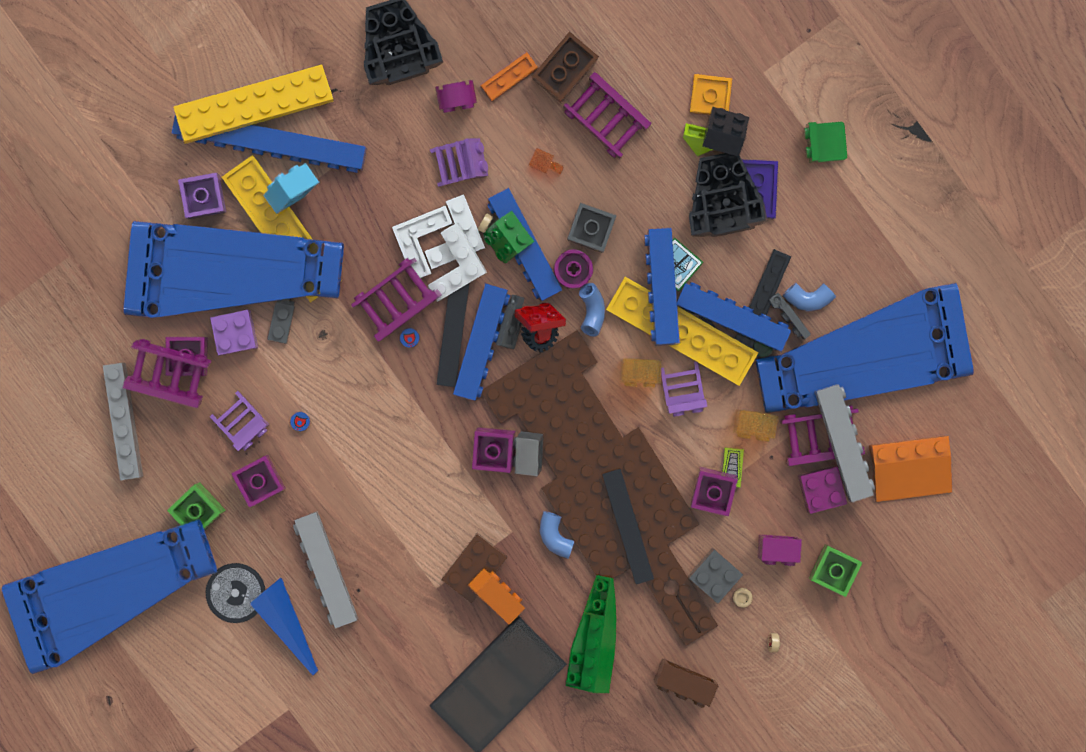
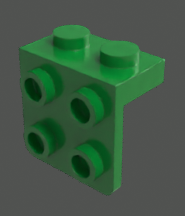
M810 122L806 125V128H804V138L807 139L808 147L805 148L806 158H809V163L839 161L847 158L845 124L843 122L819 124L817 122Z
M512 211L493 223L483 233L485 242L493 248L496 257L504 264L534 243V240Z

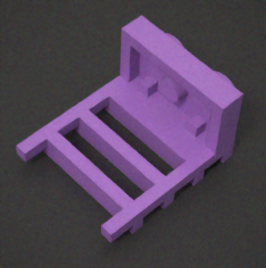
M468 138L430 149L431 153L436 152L442 182L437 183L438 187L471 178L488 176V164L484 159V146L480 138ZM453 147H456L462 177L458 176ZM445 149H446V154H447L448 163H449L450 172H451V177H452V179H450V180H449V178H448L447 169H446L445 160H444L443 151H442V150H445Z
M694 362L695 370L665 375L664 367L660 368L667 412L669 414L673 413V417L685 415L684 411L692 410V413L702 412L703 408L707 407L698 362ZM696 373L697 381L667 386V378ZM698 385L699 392L669 397L668 390Z
M237 391L235 394L240 399L219 419L213 414L209 417L234 443L233 446L237 451L242 449L246 451L253 444L252 440L255 437L260 438L268 431L266 427L270 424ZM244 403L248 408L225 428L221 422L239 405ZM252 411L255 417L233 436L229 430Z

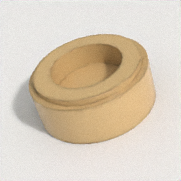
M487 213L478 230L485 233L493 220V216Z
M738 588L733 593V601L739 607H747L752 602V594L746 588Z
M770 633L768 637L769 652L777 653L780 646L779 635L777 633Z

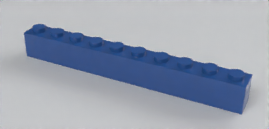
M175 114L172 134L176 135V139L183 140ZM255 125L195 141V143L205 145L207 142H213L214 146L225 148L226 145L233 146V150L244 152L245 149H250L253 154L263 155L264 152L271 153V157L282 159V156L290 157V161L301 162V159L308 160V164L320 166V163L328 164L327 167L339 170V166L347 168L346 171L358 173V170L363 171L367 151L366 146Z

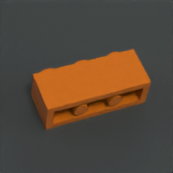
M484 568L468 586L510 625L525 609L520 603L522 599L515 592L511 595L509 592L512 589L505 582L500 584L498 582L500 578L493 571L489 573Z

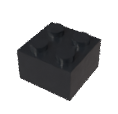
M712 107L702 147L739 157L746 138L749 117L741 113L726 111L723 108Z

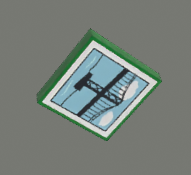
M674 237L676 290L679 291L703 264V261Z

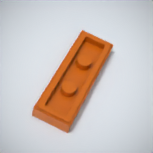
M526 52L483 83L481 88L492 102L537 70L538 66Z

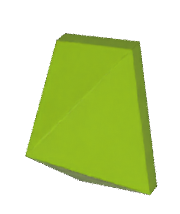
M686 123L683 138L697 157L713 150L702 147L706 128Z

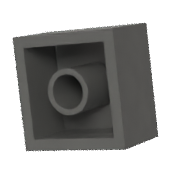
M580 203L567 241L603 253L617 215Z
M712 548L687 577L715 602L719 603L743 574Z

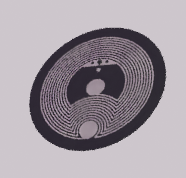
M241 563L226 564L218 568L217 573L212 574L206 586V601L210 610L221 620L230 623H242L258 614L250 603L265 591V585L258 572L250 566Z

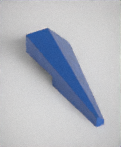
M279 578L255 598L250 605L307 670L314 675L318 668L290 601L282 578Z

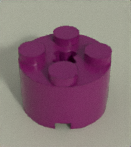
M469 80L468 85H466L465 81L442 85V90H440L439 86L435 87L439 110L443 109V113L456 111L455 107L462 106V109L473 108L474 103H477L473 80Z
M568 250L562 253L556 260L554 274L562 286L569 289L581 288L590 280L593 274V264L584 252ZM572 264H575V267L579 268V271H576L575 275H573L571 271H568V268H571Z

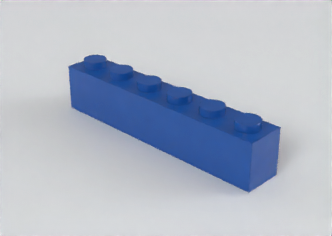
M507 188L488 198L490 203L487 206L491 214L496 213L498 219L512 211L534 240V243L518 253L515 259L518 265L522 264L526 271L523 274L527 282L531 281L535 288L532 289V292L536 299L540 298L541 301H544L561 292L562 288L510 189Z
M672 228L648 229L647 235H644L645 246H648L649 254H646L645 257L646 265H650V273H647V284H651V292H648V301L652 303L653 311H649L650 323H654V330H651V342H655V346L678 345L680 341Z
M693 282L690 285L685 283L677 301V306L782 352L791 332L788 329L789 325L780 321L776 324L770 321L771 317L761 313L758 316L753 313V309L743 305L740 308L735 305V301L729 298H725L724 301L718 298L719 294L708 290L706 293L700 290L701 286Z
M485 283L453 395L476 401V397H481L483 387L480 386L481 380H486L489 369L485 367L487 360H492L494 350L491 349V346L498 339L499 332L496 329L498 324L503 322L505 313H502L503 305L507 306L510 295L507 294L508 290Z

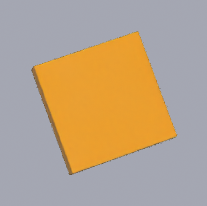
M694 74L690 113L710 115L712 107L723 108L729 111L732 78Z

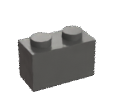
M521 431L514 438L513 448L516 449V455L513 457L515 474L538 476L542 471L543 434Z

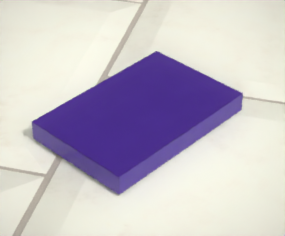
M742 160L765 203L767 219H776L778 161Z

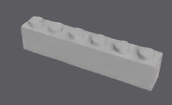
M126 363L104 365L103 371L120 480L143 477L130 390L122 388L124 380L128 377Z
M835 384L814 391L848 500L854 502L873 496L875 486L872 479H869L867 475L869 467L861 456L863 448L860 442L857 443L855 437L858 433L855 424H851L849 418L852 416L849 405L846 406L844 398H846L844 388L840 387L839 384Z
M318 511L294 520V531L296 535H300L302 540L300 542L303 553H307L309 558L307 560L308 568L310 571H314L316 576L313 579L315 586L321 590L323 595L320 596L321 602L324 607L328 608L330 613L327 614L330 625L334 624L336 629L357 621V613Z

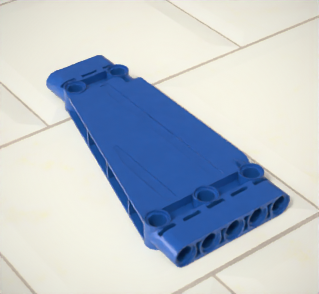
M133 221L130 235L124 314L156 318L303 296L338 299L344 243L188 225ZM161 227L165 229V236L162 238L158 236V230ZM312 243H316L318 246V251L315 254H312L309 250ZM156 266H160L162 269L159 276H156L154 273ZM309 281L314 284L312 292H308L305 287ZM152 304H156L158 307L156 314L150 311Z
M957 283L923 289L784 354L756 359L766 414L799 407L817 406L818 402L814 391L835 384H839L840 387L844 388L846 394L844 400L934 384V382L974 374ZM927 291H930L933 294V300L931 302H928L925 299V294ZM934 329L940 331V338L937 340L932 337ZM784 357H788L791 361L790 366L787 368L781 364V360ZM941 367L947 369L945 377H941L939 374ZM792 394L798 399L795 405H790L788 402V398Z
M195 520L4 584L2 586V593L27 667L31 674L58 667L190 581L217 573V566L203 525L200 520ZM172 532L177 534L178 539L176 542L171 539ZM184 569H187L190 572L189 578H186L183 575ZM30 580L35 583L34 589L29 585ZM42 616L47 619V625L43 624ZM54 653L60 656V661L55 660Z

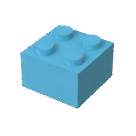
M306 163L300 167L295 165L288 171V174H280L274 179L273 183L267 186L268 191L263 196L276 214L303 199L319 183Z

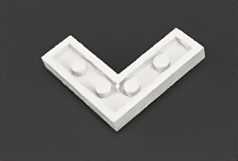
M464 194L446 201L454 223H459L475 252L484 249L485 246ZM447 243L425 251L431 269L456 260Z
M446 206L392 227L404 258L409 260L415 258L417 260L411 266L420 278L432 273L417 238L453 224Z
M455 223L440 232L460 266L428 285L432 291L438 289L442 294L437 299V302L487 273L459 223Z

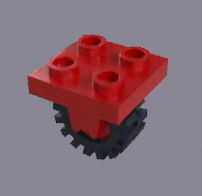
M541 303L537 306H524L521 309H515V317L525 326L521 329L523 331L521 333L523 341L536 352L537 350L543 352V349L547 351L549 350L548 346L552 348L554 346L552 342H557L555 337L559 336L557 332L559 331L558 327L566 326V318L550 303Z

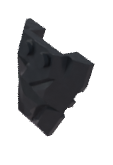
M388 0L366 7L364 69L369 85L384 83L392 85L427 74L429 69L436 68L443 63L438 43L429 34L425 25L421 23L406 0Z
M722 153L699 159L695 181L697 185L695 194L693 193L692 211L689 214L691 236L703 237L710 235L717 237L751 230L755 226L767 222L765 203L740 156Z

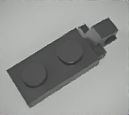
M779 293L773 295L769 299L772 307L781 310L780 316L786 323H791L794 327L791 330L796 337L808 338L811 333L789 304L785 302Z
M511 295L496 345L515 349L522 325L515 317V309L522 308L525 298Z
M291 298L277 300L275 303L267 340L287 344L295 310V302L291 301Z

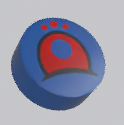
M412 328L405 329L400 335V341L405 347H414L419 342V334Z
M297 412L291 417L290 423L293 429L304 431L310 425V418L304 412Z

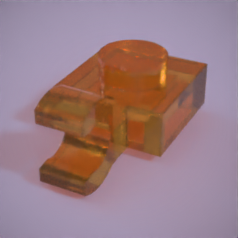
M536 148L529 163L530 167L545 174L548 169L561 174L564 168L563 165L552 161L554 155Z

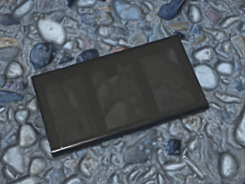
M518 615L429 706L475 752H481L567 663Z

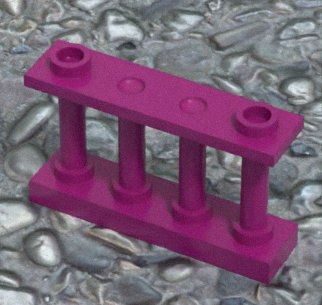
M594 72L589 77L591 81L589 88L571 107L565 103L563 106L565 109L564 113L571 120L575 118L608 148L606 151L614 159L616 157L620 159L623 154L619 150L638 130L643 128L646 131L651 122ZM601 90L605 94V99L586 119L582 118L577 111L595 91ZM615 103L620 107L618 109L619 112L598 132L591 124L609 104ZM624 116L631 117L634 120L632 122L633 125L613 146L605 137Z
M415 258L403 260L399 264V269L366 294L363 292L358 294L354 298L355 302L351 304L353 308L361 305L376 325L378 333L374 337L378 342L442 296L438 289L434 291L429 290L411 266L417 262ZM403 271L407 272L423 294V299L418 303L416 300L413 301L397 279V276ZM389 282H391L407 304L408 310L403 314L397 311L381 289ZM374 293L392 315L391 319L393 322L389 325L382 322L366 300Z
M146 339L136 340L132 344L131 348L137 349L138 355L133 375L128 376L124 380L122 388L195 408L200 406L203 396L198 395L197 389L202 368H208L211 364L210 359L201 354L191 355L154 345ZM146 352L157 355L152 380L150 381L142 380L141 377ZM165 357L176 360L171 385L169 386L161 385L159 382ZM184 362L195 365L190 389L187 392L179 390L180 388L178 387Z
M852 405L849 406L851 413L859 412L857 408L853 409ZM796 414L785 415V419L780 420V424H788L792 453H790L791 457L786 458L788 466L835 459L830 440L828 451L821 452L818 449L814 419L823 418L822 414L796 417ZM851 416V417H849V418H850L851 424H853V419H852V416ZM795 422H807L811 448L809 454L802 455V452H799ZM862 446V448H863V453H862L861 455H864V454H865V450H864V447Z

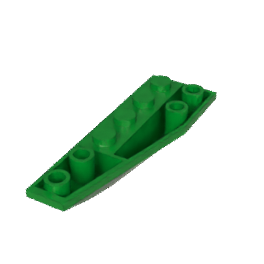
M596 575L571 647L566 686L592 693H609L616 645V597L614 579Z

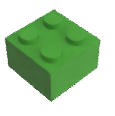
M199 482L194 484L167 511L180 525L200 520L204 530H206L226 510Z
M825 544L808 579L846 597L863 562Z

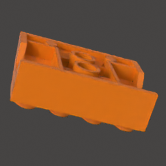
M944 435L869 445L874 471L873 483L875 486L876 502L952 492L949 436Z

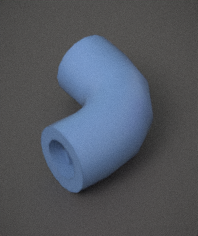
M587 283L579 291V296L586 306V316L581 330L585 334L595 337L599 335L604 322L605 305L604 299L594 283Z
M794 283L782 295L797 309L808 312L820 310L836 298V295L824 283L814 292H806L797 283Z
M543 511L539 530L542 542L549 551L569 559L574 541L560 535L558 529L562 517Z

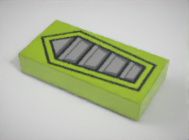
M724 447L722 472L737 475L736 487H741L744 449Z

